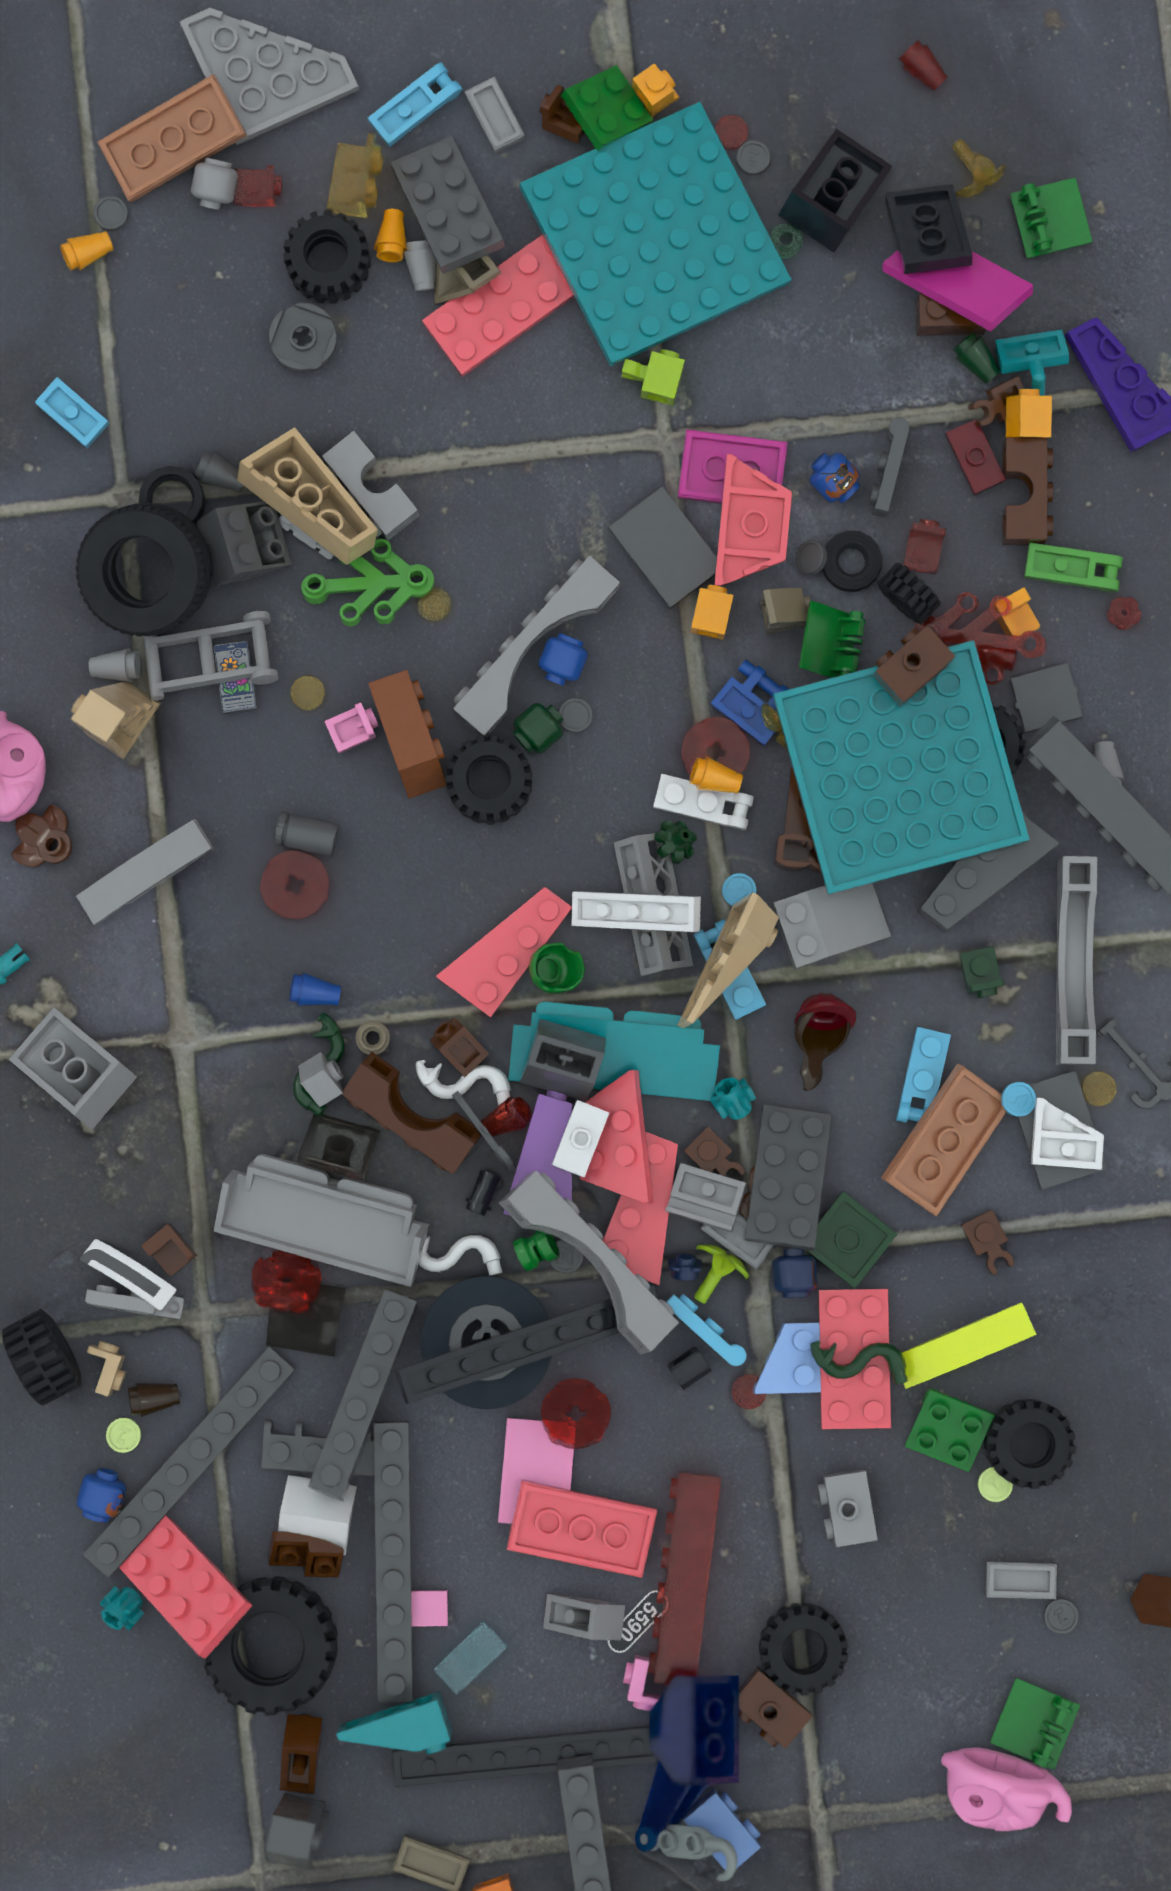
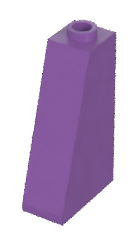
M551 1090L547 1091L546 1096L538 1095L510 1191L527 1174L537 1170L539 1174L544 1173L552 1179L556 1185L554 1190L563 1199L567 1198L572 1201V1173L552 1165L572 1113V1103L566 1102L567 1096L565 1094ZM504 1209L503 1214L509 1215L507 1211Z

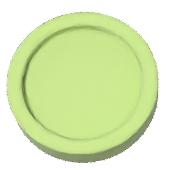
M118 1418L108 1426L106 1440L113 1450L126 1453L135 1449L140 1443L141 1429L130 1418Z
M994 1467L984 1470L978 1479L979 1492L989 1501H1003L1012 1492L1013 1484L1001 1477L994 1470Z

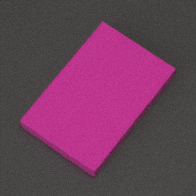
M686 429L678 498L722 504L727 454L736 456L741 462L754 470L760 471L773 482L782 485L787 442Z

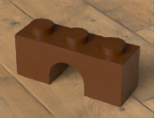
M1006 438L1002 445V472L1004 477L1021 480L1029 490V501L1022 505H1006L1002 511V545H1028L1030 542L1045 544L1047 536H1052L1053 516L1047 515V502L1053 501V482H1047V469H1052L1053 448H1047V438Z

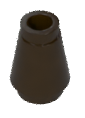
M136 1383V1387L128 1388L132 1415L140 1414L141 1417L180 1404L177 1384Z

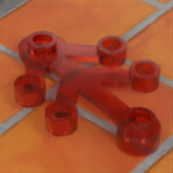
M969 592L961 593L956 600V604L939 618L930 616L922 625L916 623L915 627L919 631L923 630L927 625L933 627L935 634L947 647H949L947 642L961 644L974 640L986 684L989 685L1001 683L1004 678V672L1000 666L993 664L980 646L1019 650L1024 657L1031 659L1042 656L1047 648L1045 637L1037 631H1026L1021 636L982 632L998 618L1005 617L1011 613L1012 602L1005 596L994 597L990 607L962 630L949 629V627L965 613H973L978 608L979 600L977 596ZM970 596L973 599V605L969 609H964L962 601L965 597ZM1000 600H1004L1007 604L1006 610L1002 613L996 610V603ZM1029 638L1036 640V647L1032 651H1028L1025 647V642ZM992 668L998 671V678L995 681H990L987 677L988 671Z

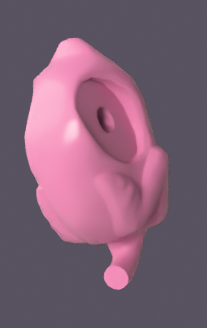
M0 711V822H10L26 814L36 804L44 786L46 758L43 747L38 739L27 729L8 721L7 713Z
M980 1747L946 1752L941 1758L942 1765L947 1768V1794L951 1805L957 1815L968 1824L995 1831L1022 1830L1033 1827L1040 1820L1047 1805L1051 1802L1057 1804L1058 1807L1056 1819L1061 1822L1070 1821L1072 1814L1070 1796L1062 1784L1050 1772L1040 1766L1002 1752Z

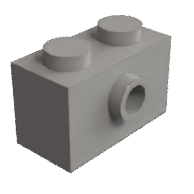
M857 1469L822 1475L824 1484H818V1492L821 1505H828L830 1518L824 1519L827 1540L833 1539L836 1547L877 1541L866 1470Z

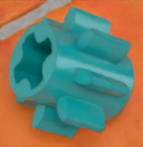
M729 1077L716 1085L715 1093L717 1096L710 1098L722 1119L729 1116L733 1120H738L750 1113L752 1109L750 1101L755 1100L756 1096L744 1078L738 1081L736 1078Z
M114 1586L99 1603L104 1608L101 1611L103 1621L115 1630H120L123 1626L128 1631L131 1630L144 1615V1612L140 1609L143 1605V1600L130 1587H124L120 1591Z

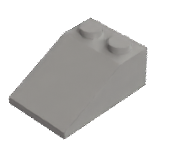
M873 883L827 895L826 887L822 886L774 902L771 906L774 913L779 917L777 924L794 970L891 937Z
M54 1007L9 1059L92 1130L137 1078L122 1063Z

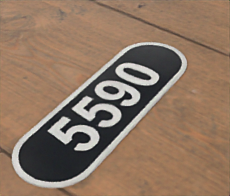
M658 1590L649 1592L624 1618L621 1640H608L609 1647L618 1653L627 1651L667 1609V1596Z

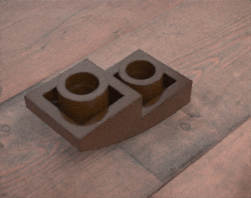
M272 1531L268 1551L269 1566H302L304 1577L339 1578L344 1550L338 1545L316 1537L291 1532Z

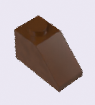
M288 1714L282 1745L280 1790L315 1794L323 1718L312 1717L307 1714Z

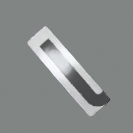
M95 1239L80 1257V1261L125 1286L158 1310H162L176 1292V1288L98 1239Z

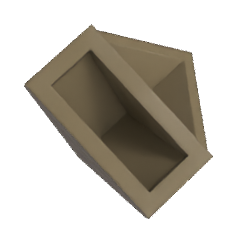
M488 255L445 274H442L436 261L434 305L474 293L500 275V270Z

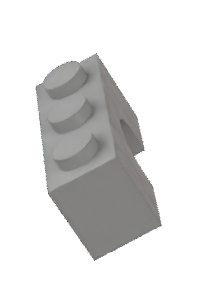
M354 431L322 455L324 464L378 529L376 537L382 534L389 541L419 517L418 509L397 483L383 493H372L363 486L365 474L377 462L375 456Z

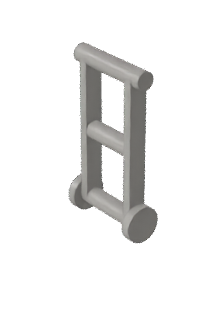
M253 611L245 614L241 623L159 637L157 635L143 636L151 700L164 699V693L248 678H251V682L257 685L276 682L279 679L278 671L270 669L265 625L271 622L270 613L267 611ZM252 632L256 666L216 673L212 639ZM198 641L202 675L162 682L158 648Z

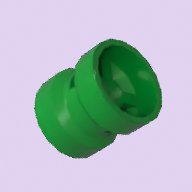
M535 1230L533 1236L528 1238L522 1236L513 1241L516 1255L527 1272L538 1268L540 1262L545 1260L551 1262L560 1257L553 1235Z

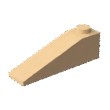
M752 892L733 904L677 1026L685 1028L693 1024L765 947L769 948L774 942L778 933V929L774 927L779 917L759 895Z

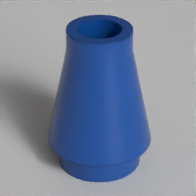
M304 972L302 975L294 974L289 1001L297 1002V1006H338L341 985L329 983Z

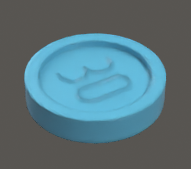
M742 873L729 876L722 887L723 898L730 906H733V904L752 892L756 894L755 882L751 877Z
M1014 1082L1003 1090L1001 1104L1008 1114L1016 1117L1025 1116L1034 1109L1036 1094L1028 1084Z

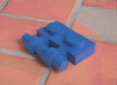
M745 660L738 668V671L747 677L744 684L742 685L731 677L710 705L764 747L781 726L778 713L775 711L776 706L773 694L790 689L784 684L778 685L765 674L767 671L760 665L755 667L748 660ZM756 685L772 696L767 704L751 692Z

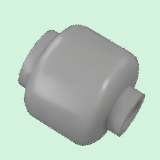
M206 157L205 162H200L195 166L191 193L194 197L201 199L200 206L220 210L221 203L229 204L233 201L238 174L231 168L232 163Z

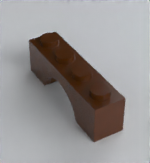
M371 1052L360 1064L341 1095L346 1097L354 1108L364 1110L375 1118L382 1128L392 1130L403 1138L410 1148L419 1150L431 1158L435 1166L454 1174L482 1135L470 1121L457 1112L441 1119H429L413 1112L406 1105L400 1094V1071Z

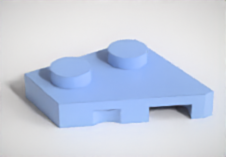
M818 1322L782 1324L776 1337L775 1345L767 1356L762 1373L757 1383L755 1382L753 1394L821 1392L820 1367L813 1359L810 1350V1343L820 1341Z

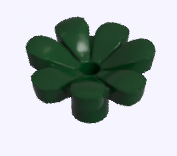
M671 820L663 821L660 825L662 831H658L654 835L656 842L663 843L657 850L658 855L661 858H665L671 854V860L675 864L681 863L684 857L689 859L694 854L691 844L697 840L695 832L687 829V825L683 821H677L675 825Z

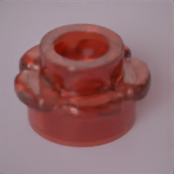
M1117 597L1110 603L1111 608L1108 610L1107 616L1110 623L1118 629L1128 630L1133 624L1136 625L1140 621L1141 611L1138 610L1139 604L1135 599L1131 597L1126 599ZM1126 610L1128 614L1123 616L1121 611Z

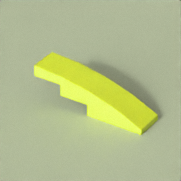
M1017 1303L995 1314L985 1316L901 1352L907 1365L905 1371L908 1381L903 1383L905 1389L1036 1335L1023 1303Z

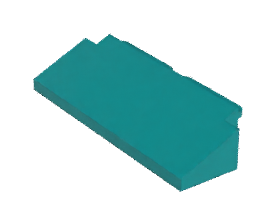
M541 1002L537 1005L536 1012H532L531 1026L513 1024L508 1081L520 1082L539 1019L606 1038L605 1053L593 1086L595 1090H603L626 1072L637 1070L639 1071L641 1094L711 1101L710 1098L715 1095L720 1045L703 1044L704 1029H701L699 1019L693 1024L681 1028L677 1025L682 1015L628 1011L624 1015L623 1021L613 1020L612 1011L608 1008Z

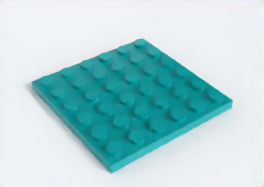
M701 102L631 132L599 151L597 149L591 150L519 184V189L610 367L790 284L792 280Z
M974 640L948 647L955 655L954 660L901 707L873 677L878 669L877 666L773 694L827 895L1030 840Z

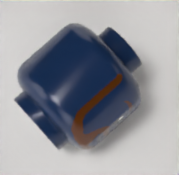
M783 1249V1256L776 1257L772 1261L773 1289L776 1292L782 1293V1298L810 1297L809 1292L814 1291L818 1285L816 1259L813 1256L804 1255V1249Z

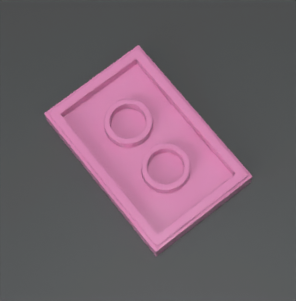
M507 1417L498 1523L512 1524L521 1480L571 1490L576 1423Z

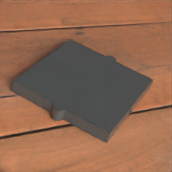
M1068 663L1010 678L1016 700L1014 708L1019 711L1025 733L1042 728L1053 716L1061 723L1083 717L1077 697L1079 688L1074 686Z

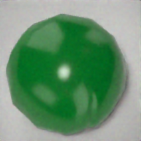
M564 943L542 945L532 954L529 964V973L534 985L551 995L567 993L573 990L582 982L585 972L580 952L567 948Z

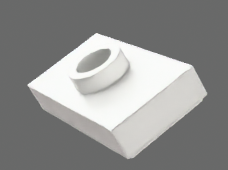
M576 1100L552 1165L585 1177L610 1112Z

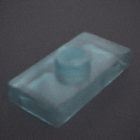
M483 1620L433 1670L458 1695L508 1645Z

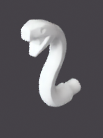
M425 1060L416 1062V1072L420 1082L430 1093L438 1098L453 1099L452 1094L456 1091L463 1095L476 1080L486 1078L492 1084L493 1094H496L498 1107L512 1104L509 1092L511 1087L508 1078L500 1069L494 1066H476L465 1078L461 1076L455 1084L446 1086L438 1080L442 1063H439L435 1068H426L424 1065L426 1063Z
M481 1235L462 1237L451 1246L445 1256L440 1258L430 1257L427 1253L430 1236L426 1237L419 1261V1266L431 1272L448 1270L459 1261L465 1251L474 1248L481 1253L489 1276L503 1273L499 1261L501 1259L495 1243Z

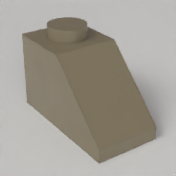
M802 588L763 590L760 606L766 634L806 627L811 600L809 596L803 597Z

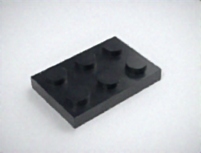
M953 184L886 193V206L904 274L972 265L973 255Z

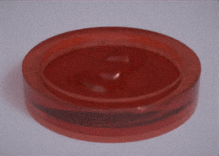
M726 115L716 123L715 131L725 149H738L746 142L748 127L741 117Z
M746 1374L734 1382L732 1397L737 1405L744 1409H755L764 1402L766 1394H753V1387L759 1377Z

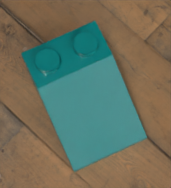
M438 1691L414 1699L413 1702H405L342 1723L336 1735L340 1741L413 1752L425 1749L426 1754H432L446 1748V1743L451 1740L453 1730L441 1693Z

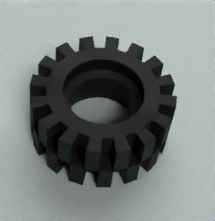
M896 562L877 582L878 588L883 591L882 594L889 598V601L900 612H903L906 617L919 625H922L941 605L938 596L933 593V590L926 586L925 582L919 579L913 571L910 572L906 566H902L901 563Z

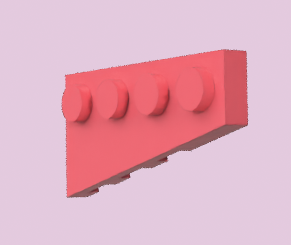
M645 1132L653 1203H642L620 1195L603 1242L610 1249H616L624 1256L627 1261V1268L634 1275L639 1274L646 1281L660 1285L669 1216L665 1209L668 1206L672 1191L678 1144Z

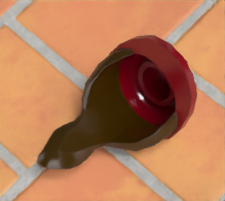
M821 992L808 997L802 1003L800 1011L795 1015V1040L804 1053L800 1074L805 1091L814 1089L821 1082L823 1060L837 1051L846 1042L850 1030L856 1022V1011L832 993L825 994Z

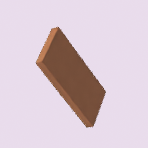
M212 74L99 140L98 144L128 201L132 203L204 161L206 157L209 158L247 136L217 77Z
M957 1063L881 1179L937 1217L1005 1115L1006 1111L1001 1104L1002 1094L967 1068Z

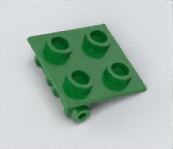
M1076 177L1036 187L1035 183L1022 186V191L1010 193L1027 259L1093 242Z
M810 601L799 668L828 678L857 672L859 656L856 655H860L861 650L854 648V645H862L863 640L855 637L863 636L864 625L866 624V620L863 619L864 613L858 611L847 613L815 601Z
M936 1389L927 1390L923 1397V1405L905 1443V1447L969 1472L995 1414L988 1412L984 1408L981 1409L968 1404L966 1401L958 1400L956 1397L940 1393Z
M1015 1678L990 1743L1034 1761L1033 1763L1041 1767L1055 1770L1080 1704Z

